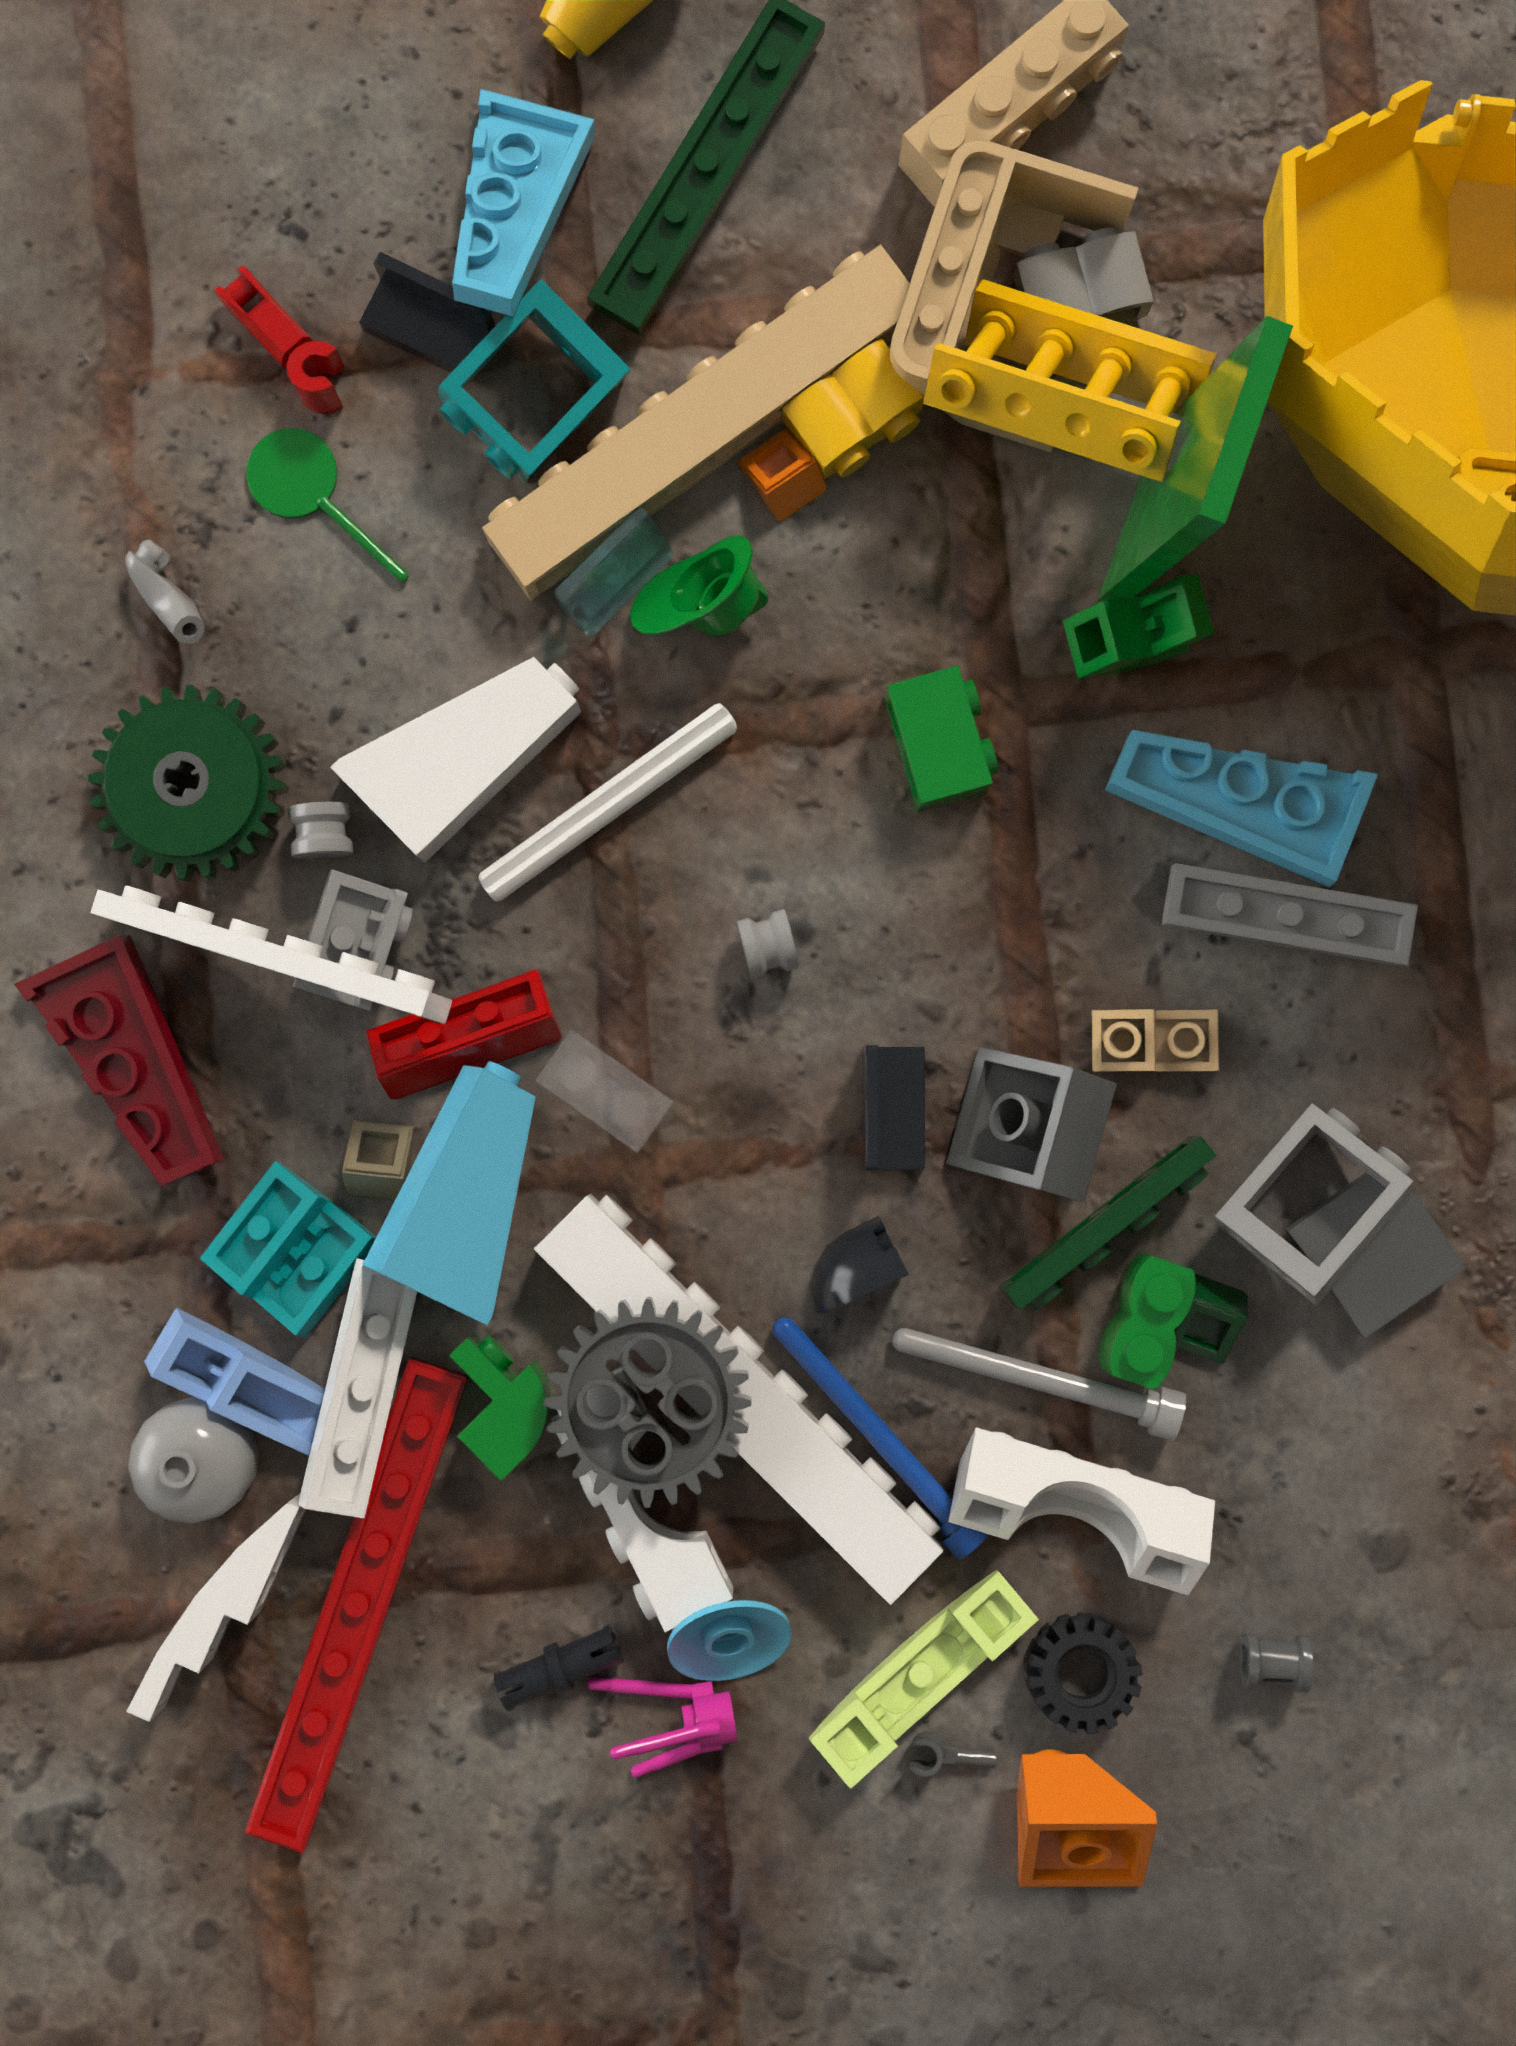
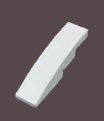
M300 1493L238 1546L193 1598L157 1651L126 1712L150 1722L166 1706L183 1667L199 1673L213 1660L231 1618L248 1625L261 1612L306 1510L298 1505Z

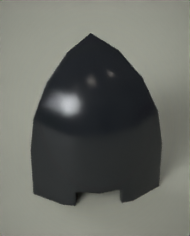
M879 1216L844 1232L825 1247L814 1266L811 1293L817 1313H824L843 1306L909 1275Z

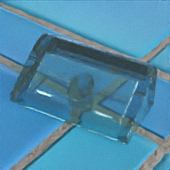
M643 508L635 510L555 589V596L560 609L589 636L595 635L672 559L673 551L671 546Z

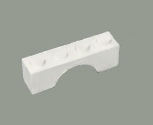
M623 1367L611 1371L637 1393L639 1398L634 1407L636 1411L640 1414L647 1411L634 1381L627 1375ZM598 1385L592 1387L587 1392V1405L597 1416L609 1417L619 1412L621 1406L620 1397L611 1387ZM557 1410L559 1414L551 1417V1421L562 1416L561 1410ZM646 1431L639 1432L631 1439L632 1450ZM556 1433L561 1444L568 1440L566 1433ZM590 1470L585 1475L579 1477L582 1488L591 1505L595 1508L603 1504L613 1526L606 1529V1535L615 1556L621 1564L630 1560L640 1580V1583L633 1586V1590L648 1620L658 1617L664 1632L675 1628L691 1614L703 1608L733 1599L732 1582L707 1531H679L666 1527L655 1521L643 1510L635 1498L633 1490H631L625 1503L621 1505L618 1504L617 1500L618 1485L610 1482L597 1495L593 1493L598 1474Z
M976 1427L959 1462L948 1522L1009 1540L1018 1527L1034 1517L1047 1514L1072 1516L1091 1524L1109 1538L1123 1559L1128 1577L1189 1595L1210 1564L1215 1500L1193 1494L1182 1487L1166 1486L1134 1476L1123 1469L1108 1468L1081 1460L1064 1451L1049 1450L1019 1441L1002 1432H990Z

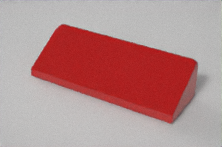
M538 969L452 999L453 1001L445 1024L410 1014L366 1030L377 1078L388 1097L392 1100L400 1099L458 1077L463 1065L485 1068L488 1061L499 1063L559 1041L562 1035Z

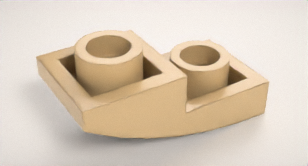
M1092 1010L1093 1072H1220L1219 1010Z

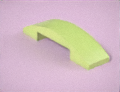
M995 1570L931 1618L884 1659L823 1720L809 1736V1740L851 1789L898 1747L895 1741L982 1662L987 1658L994 1661L1039 1619L1000 1572Z

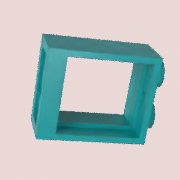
M540 279L520 300L514 315H506L439 385L437 397L444 403L439 408V411L461 434L466 436L472 430L489 447L484 452V455L502 475L511 479L517 474L527 483L627 376L630 368ZM529 319L594 383L587 393L530 453L463 389Z

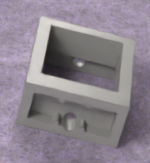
M1312 1103L1215 1217L1220 1229L1317 1306L1413 1195L1414 1181L1407 1176L1411 1168L1399 1156L1383 1146L1375 1152L1357 1138L1361 1131L1348 1117L1334 1108H1331L1326 1114ZM1315 1134L1319 1135L1386 1187L1319 1267L1249 1212Z

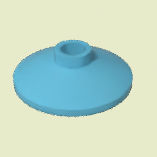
M739 1600L715 1604L691 1614L673 1629L667 1642L669 1661L678 1672L694 1679L722 1681L741 1678L766 1668L782 1656L791 1641V1627L786 1615L778 1608L767 1603Z

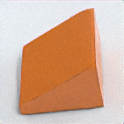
M787 428L737 461L744 475L778 521L785 520L826 491L827 486L817 461Z

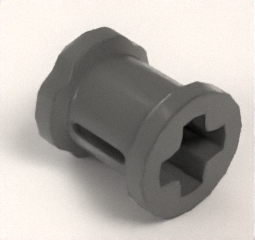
M1243 1633L1240 1643L1239 1663L1242 1687L1245 1690H1256L1258 1684L1294 1686L1297 1693H1309L1313 1680V1653L1309 1637L1297 1635L1294 1641L1258 1640L1254 1633Z

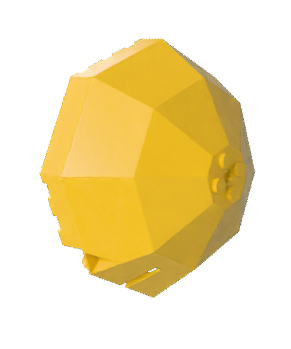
M1420 80L1392 95L1388 107L1370 116L1362 111L1330 128L1326 140L1311 149L1306 150L1299 145L1282 154L1263 219L1265 317L1270 316L1293 325L1274 380L1268 403L1323 489L1471 610L1516 616V122H1511L1516 108L1515 99L1472 94L1469 100L1458 99L1453 115L1447 114L1417 131L1433 85L1430 81Z

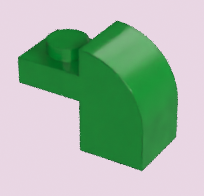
M1198 574L1179 576L1139 597L1103 600L1063 620L1078 679L1117 674L1156 664L1188 652L1187 646L1214 634Z
M473 1333L449 1356L493 1401L457 1437L502 1481L531 1452L544 1434L552 1412L551 1408L544 1406V1400L552 1395L544 1370L535 1359L517 1376L509 1368L515 1362L513 1357L496 1339L488 1335L482 1341L476 1333Z

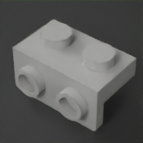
M332 869L329 872L307 941L323 946L320 956L322 959L339 964L342 952L379 963L375 975L392 980L394 967L385 963L392 941L403 942L411 921L413 909L404 906L408 893L398 889H390ZM295 978L292 986L370 1011L373 1003L372 1001L299 978Z

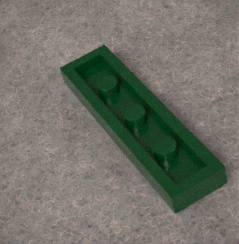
M1189 1136L999 1285V1288L1013 1306L1020 1310L1028 1304L1034 1310L1044 1306L1062 1291L1064 1287L1058 1280L1077 1265L1083 1272L1089 1270L1112 1251L1107 1242L1124 1228H1127L1133 1234L1158 1216L1161 1211L1155 1204L1173 1190L1181 1196L1202 1182L1209 1174L1204 1165L1215 1158L1216 1154L1201 1136Z

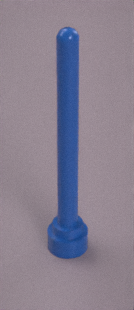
M788 1317L777 1319L772 1328L775 1338L940 1521L939 1526L941 1528L939 1531L944 1535L941 1538L944 1546L957 1560H961L970 1554L989 1534L948 1522L952 1505L951 1496L799 1326Z

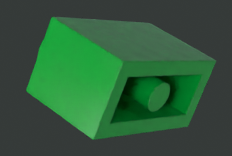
M959 665L887 685L884 700L916 811L920 812L987 793L993 784L991 775L998 773V764L990 739L980 740L974 717L981 715V705L973 680L963 682Z

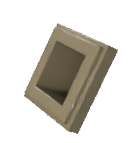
M353 1120L342 1169L345 1192L352 1196L395 1200L410 1172L414 1126Z

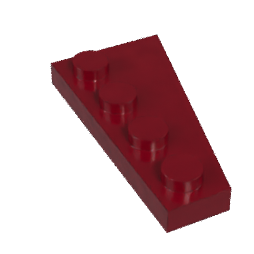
M118 935L14 984L24 999L32 1001L48 1022L44 1026L57 1044L65 1046L84 1072L81 1077L95 1095H101L117 1117L116 1125L161 1186L172 1184L224 1161L222 1152L131 935Z

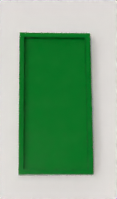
M1266 316L1170 417L1180 420L1181 423L1166 475L1162 482L1140 475L1097 601L1134 598L1225 525L1293 325Z

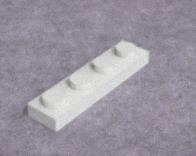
M356 1258L298 1505L309 1510L365 1518L417 1291L363 1266L365 1260Z

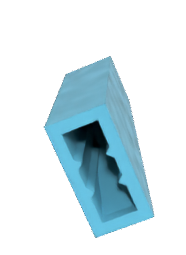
M488 1061L485 1069L463 1065L363 1263V1266L487 1326L494 1312L536 1096L517 1087L522 1078L521 1076L491 1061Z

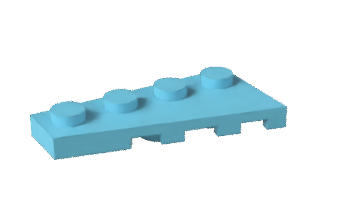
M481 89L478 103V126L475 128L472 144L473 160L471 174L468 175L465 192L464 219L461 220L452 281L455 301L513 316L595 139V124L592 118Z
M1132 730L1126 738L1105 791L1329 888L1338 879L1378 774L1359 770L1354 774L1329 770L1325 764L1303 760L1299 764L1268 759L1265 753L1248 750L1234 753L1212 749L1209 743Z

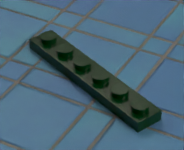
M768 0L587 296L589 307L641 336L824 36V21L788 0Z

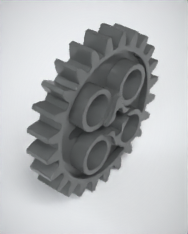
M646 1297L641 1314L634 1315L626 1300H621L618 1304V1320L613 1322L600 1309L594 1313L595 1324L598 1329L595 1334L580 1325L573 1330L575 1338L581 1345L579 1350L567 1346L559 1348L557 1354L569 1365L568 1370H551L548 1373L547 1379L562 1387V1393L546 1397L544 1406L561 1410L562 1416L552 1421L547 1426L548 1433L567 1434L568 1440L562 1444L556 1454L558 1457H565L577 1453L581 1458L572 1474L575 1479L585 1475L590 1470L598 1474L593 1493L598 1495L612 1482L618 1485V1504L623 1505L632 1489L640 1490L645 1508H650L655 1490L663 1489L671 1505L677 1504L679 1484L685 1482L689 1489L698 1495L702 1492V1482L699 1475L702 1470L718 1479L723 1476V1469L716 1458L717 1454L720 1453L734 1458L739 1454V1448L728 1438V1434H741L748 1431L749 1424L733 1414L734 1410L751 1406L752 1397L734 1393V1387L749 1379V1374L747 1370L729 1371L728 1364L739 1354V1349L737 1346H733L719 1351L716 1343L721 1337L723 1328L719 1325L705 1334L698 1329L703 1313L701 1310L695 1311L685 1322L678 1319L679 1303L677 1300L673 1299L665 1315L656 1314L655 1303L652 1297ZM646 1339L659 1343L666 1354L665 1365L658 1371L650 1373L637 1368L631 1357L632 1346ZM611 1359L616 1360L641 1391L649 1393L654 1388L661 1391L663 1395L658 1404L660 1410L690 1435V1441L687 1443L680 1442L655 1411L649 1409L643 1414L637 1412L634 1408L639 1398L637 1393L607 1368V1361ZM598 1385H605L614 1389L620 1397L621 1406L619 1412L609 1417H601L594 1414L587 1405L586 1397L589 1389ZM690 1385L700 1386L709 1394L712 1406L702 1416H686L676 1405L675 1397L679 1390ZM643 1431L655 1432L665 1442L666 1453L657 1461L646 1462L640 1460L635 1456L631 1448L633 1436Z

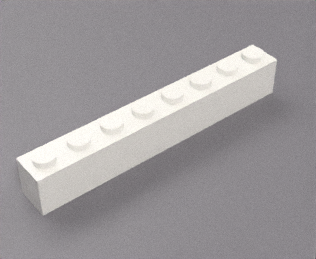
M592 1194L587 1195L534 1250L595 1311L601 1309L613 1322L618 1320V1304L621 1300H626L634 1315L641 1314L646 1297H652L655 1303L656 1314L665 1315L673 1299L677 1300L679 1303L678 1319L685 1322L695 1311L701 1310L703 1313L698 1329L704 1334L720 1325L723 1328V1332L716 1343L719 1351L733 1346H737L739 1349V1354L728 1364L729 1371L747 1370L749 1374V1379L734 1387V1393L752 1397L750 1407L734 1410L733 1414L749 1424L747 1433H729L728 1438L739 1448V1455L891 1605L943 1552L939 1540L934 1536L941 1528L939 1524L915 1501L906 1508L890 1492L897 1484L893 1478L871 1457L862 1464L846 1448L852 1441L848 1433L827 1413L818 1420L802 1404L808 1397V1394L789 1374L782 1369L774 1377L757 1360L764 1353V1350L740 1326H737L730 1333L713 1316L720 1309L719 1305L695 1282L686 1289L669 1272L676 1265L675 1261L651 1238L642 1245L626 1229L633 1220L612 1198L605 1195L599 1202ZM649 1339L641 1340L632 1346L655 1371H658L665 1365V1350L656 1341ZM685 1386L678 1391V1394L700 1416L707 1413L712 1406L709 1394L700 1386Z

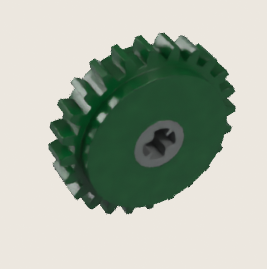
M186 685L183 699H179L176 693L168 686L161 688L162 703L155 704L145 695L139 696L138 702L142 712L136 716L124 709L117 712L125 726L119 732L104 728L102 734L112 744L108 751L93 750L91 755L104 764L103 772L88 775V782L101 787L103 794L89 800L90 806L97 810L108 812V815L97 824L99 829L106 833L119 832L111 846L121 853L135 848L131 855L130 863L142 869L154 859L152 873L163 878H167L173 866H175L177 878L184 882H191L194 868H198L202 876L209 880L216 879L217 863H222L233 872L239 870L236 854L243 851L256 858L259 852L252 842L259 834L262 837L272 839L275 835L271 828L265 825L268 816L283 817L285 813L282 808L273 803L274 795L289 792L288 785L274 779V773L287 768L286 761L281 757L269 756L268 754L279 745L277 738L271 733L258 736L257 734L263 729L265 722L256 713L242 720L247 706L237 698H234L224 708L225 695L214 688L209 691L205 701L202 700L200 690L194 685ZM195 776L199 779V785L196 790L186 788L185 791H182L178 788L181 778L192 779Z

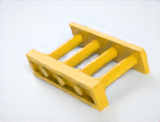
M983 279L974 292L964 345L969 346L967 351H963L941 343L936 344L933 349L923 404L1162 482L1166 475L1181 423L1180 420L1170 418L1169 416L1211 375L1217 353ZM994 355L1028 365L1026 370H1022L991 359ZM1052 374H1056L1087 384L1085 389H1080L1050 379ZM1111 393H1115L1146 403L1147 405L1145 409L1109 397Z

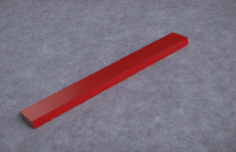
M413 1356L408 1359L386 1423L365 1518H353L245 1834L300 1853H304L309 1844L470 1377L468 1375Z

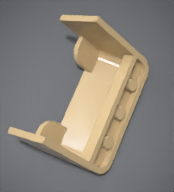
M973 140L960 146L950 160L892 336L890 360L895 372L925 396L933 349L936 344L941 343L963 351L968 350L969 346L964 345L975 289L983 279L993 282L1002 252L1024 258L1023 255L1036 246L1055 243L1063 221L1093 231L1115 227L1118 233H1123L1137 195L1138 187L987 140ZM944 411L958 423L1050 453L1053 446Z

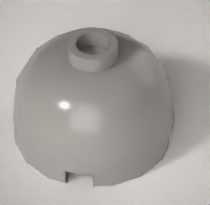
M192 1396L164 1405L145 1420L131 1444L128 1470L135 1493L149 1510L168 1521L198 1523L221 1516L243 1498L257 1475L259 1449L252 1429L210 1411L207 1402Z

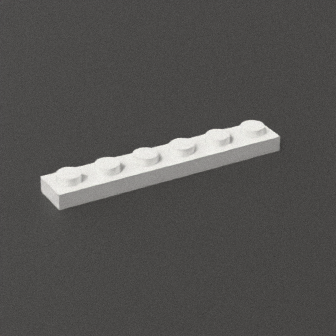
M125 885L122 897L99 889L97 890L90 912L92 914L439 1023H446L453 1000L432 993L434 980L398 969L395 981L375 975L379 963L344 952L341 954L339 964L320 958L323 946L289 935L286 936L284 946L265 941L268 929L232 918L229 930L212 925L215 913L182 902H178L175 913L158 908L161 896Z

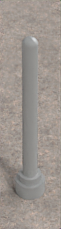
M908 1328L898 1329L892 1337L894 1348L902 1353L1138 1418V1425L1147 1427L1149 1435L1174 1441L1182 1424L1186 1406V1393L1160 1386L1158 1391L1147 1389L1144 1394Z

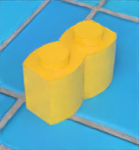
M881 338L856 353L832 374L815 382L782 408V421L793 436L815 458L824 479L836 472L843 478L855 472L868 461L871 455L867 450L872 445L886 437L891 443H894L909 434L920 423L917 414L922 411L924 396L895 372L890 360V349Z

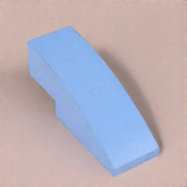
M175 1308L144 1361L150 1376L207 1402L210 1411L309 1456L325 1388L249 1344L195 1316Z

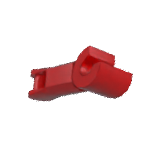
M241 265L237 269L239 277L225 289L218 285L213 290L217 298L272 357L287 370V375L305 407L314 413L323 415L335 413L343 408L333 384L326 377L319 376L321 374L336 376L345 368L337 349L329 343L313 341L245 266ZM257 296L261 302L246 313L242 307Z

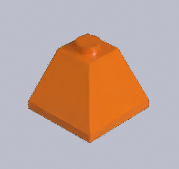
M1055 1749L1042 1750L1035 1754H1022L1017 1784L1019 1887H1143L1157 1827L1156 1812L1085 1754H1066Z

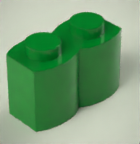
M1138 1252L1129 1261L1119 1283L1118 1303L1120 1310L1107 1324L1100 1342L1099 1361L1103 1370L1112 1376L1153 1390L1164 1381L1175 1357L1176 1337L1174 1329L1185 1319L1194 1299L1195 1274L1193 1269Z

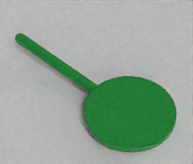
M284 428L268 434L257 443L247 462L246 477L250 492L261 507L276 516L292 519L306 517L322 509L398 581L406 582L408 580V573L329 500L337 483V464L330 448L320 437L304 429Z

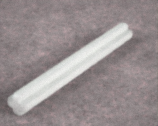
M721 703L713 705L483 870L478 878L488 895L495 901H502L733 735L737 730V725L732 715Z

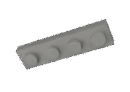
M1175 863L1170 869L1161 926L1404 967L1409 964L1418 905Z

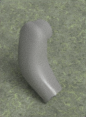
M144 540L136 553L128 551L125 557V566L129 576L148 606L172 635L183 644H194L200 640L205 631L199 611L192 599L161 574V571L170 564V554L154 541Z

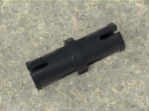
M608 1624L603 1626V1629L562 1647L555 1642L543 1648V1655L507 1670L494 1673L493 1677L497 1693L516 1684H523L505 1692V1696L500 1698L504 1708L508 1712L512 1711L515 1707L556 1689L560 1694H563L574 1688L575 1681L615 1664L624 1663L619 1644L599 1653L594 1652L612 1644L613 1640L616 1639L612 1627Z

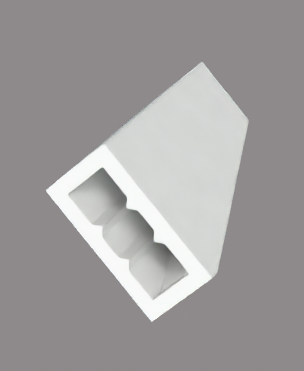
M532 657L339 758L331 766V769L423 862H427L581 713L578 702L573 697L580 689L557 664L553 663L546 670L535 657Z

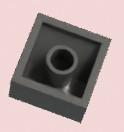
M978 1047L946 1164L1084 1203L1117 1083L1073 1067Z

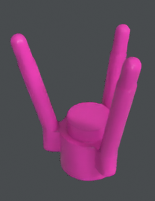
M591 1677L586 1682L587 1687L591 1690L693 1699V1704L681 1706L684 1728L615 1746L610 1750L611 1758L616 1760L687 1742L685 1745L634 1765L630 1772L635 1778L661 1770L702 1753L723 1750V1744L737 1742L730 1692L714 1694L712 1681L680 1684Z

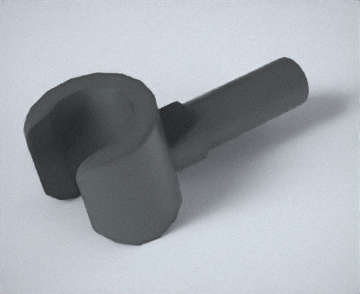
M923 1731L914 1737L912 1744L931 1747L935 1750L937 1758L931 1762L911 1760L909 1767L915 1774L922 1777L936 1774L941 1769L942 1764L995 1768L997 1753L945 1745L943 1739L937 1733Z

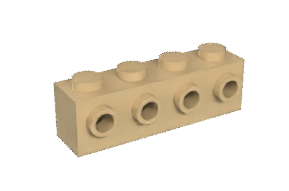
M1064 0L908 129L902 137L898 166L935 207L950 160L960 146L973 140H987L1018 150L1027 141L1032 130L1047 118L1053 120L1062 114L1074 101L1077 93L1092 80L1098 82L1113 71L1123 57L1121 48L1129 24L1108 0Z

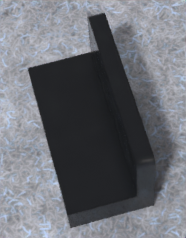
M382 252L378 253L373 264L379 275L380 282L359 321L362 330L451 373L496 326L491 310L455 301L453 286Z
M865 1045L862 1047L863 1170H925V1047H878V1045Z

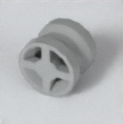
M310 802L296 804L288 808L289 821L296 826V839L291 843V857L313 860L341 858L354 854L353 841L346 836L345 823L351 818V809L348 803Z
M785 909L772 912L768 920L755 922L750 918L737 921L751 980L764 977L769 969L781 967L786 971L799 968L797 953Z

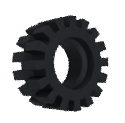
M1078 1612V1616H1069L1068 1614L1058 1616L1059 1621L1051 1625L1047 1622L1040 1628L1042 1632L1037 1640L1032 1638L1028 1646L1030 1650L1029 1658L1024 1660V1670L1027 1673V1680L1025 1682L1028 1691L1045 1716L1055 1725L1057 1723L1061 1724L1066 1731L1077 1734V1729H1084L1087 1735L1098 1734L1097 1727L1106 1725L1110 1730L1119 1725L1115 1718L1121 1713L1128 1717L1134 1709L1130 1704L1132 1697L1139 1698L1142 1687L1137 1683L1138 1676H1142V1668L1135 1657L1137 1652L1132 1643L1127 1640L1118 1628L1100 1616L1096 1618L1089 1613ZM1082 1648L1091 1649L1100 1654L1104 1661L1106 1671L1104 1681L1095 1692L1089 1695H1073L1067 1692L1060 1683L1059 1668L1061 1662L1067 1654L1074 1650Z

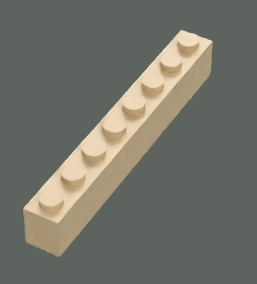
M881 244L866 255L862 251H858L847 257L836 267L833 272L834 278L817 290L813 286H809L799 291L786 303L784 307L785 313L768 325L764 321L751 325L735 341L736 347L718 360L715 356H710L699 362L687 374V382L669 395L665 391H661L651 396L639 407L636 413L638 417L620 430L616 426L605 429L588 444L587 449L589 452L571 465L564 461L551 467L538 480L540 487L521 500L518 497L505 500L489 514L488 519L490 522L482 527L488 543L530 601L783 422L782 408L809 386L832 374L844 362L875 341L882 338L888 347L891 345L892 336L910 283Z

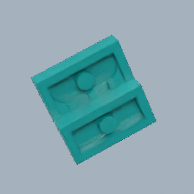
M275 1161L200 1259L239 1294L253 1298L295 1336L306 1338L350 1282L356 1258L366 1259L376 1236L282 1163Z

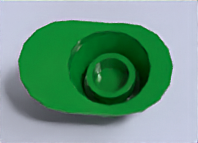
M741 535L728 536L705 551L675 563L656 574L643 586L633 601L630 611L632 626L645 635H660L685 625L711 637H721L734 631L748 617L768 603L767 590L758 580L757 574L750 566L753 555L751 542Z

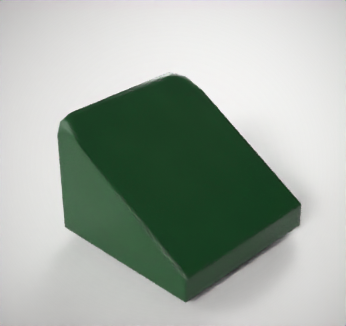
M1195 1274V1294L1191 1308L1182 1323L1174 1329L1176 1347L1224 1364L1248 1318L1247 1294L1242 1290Z

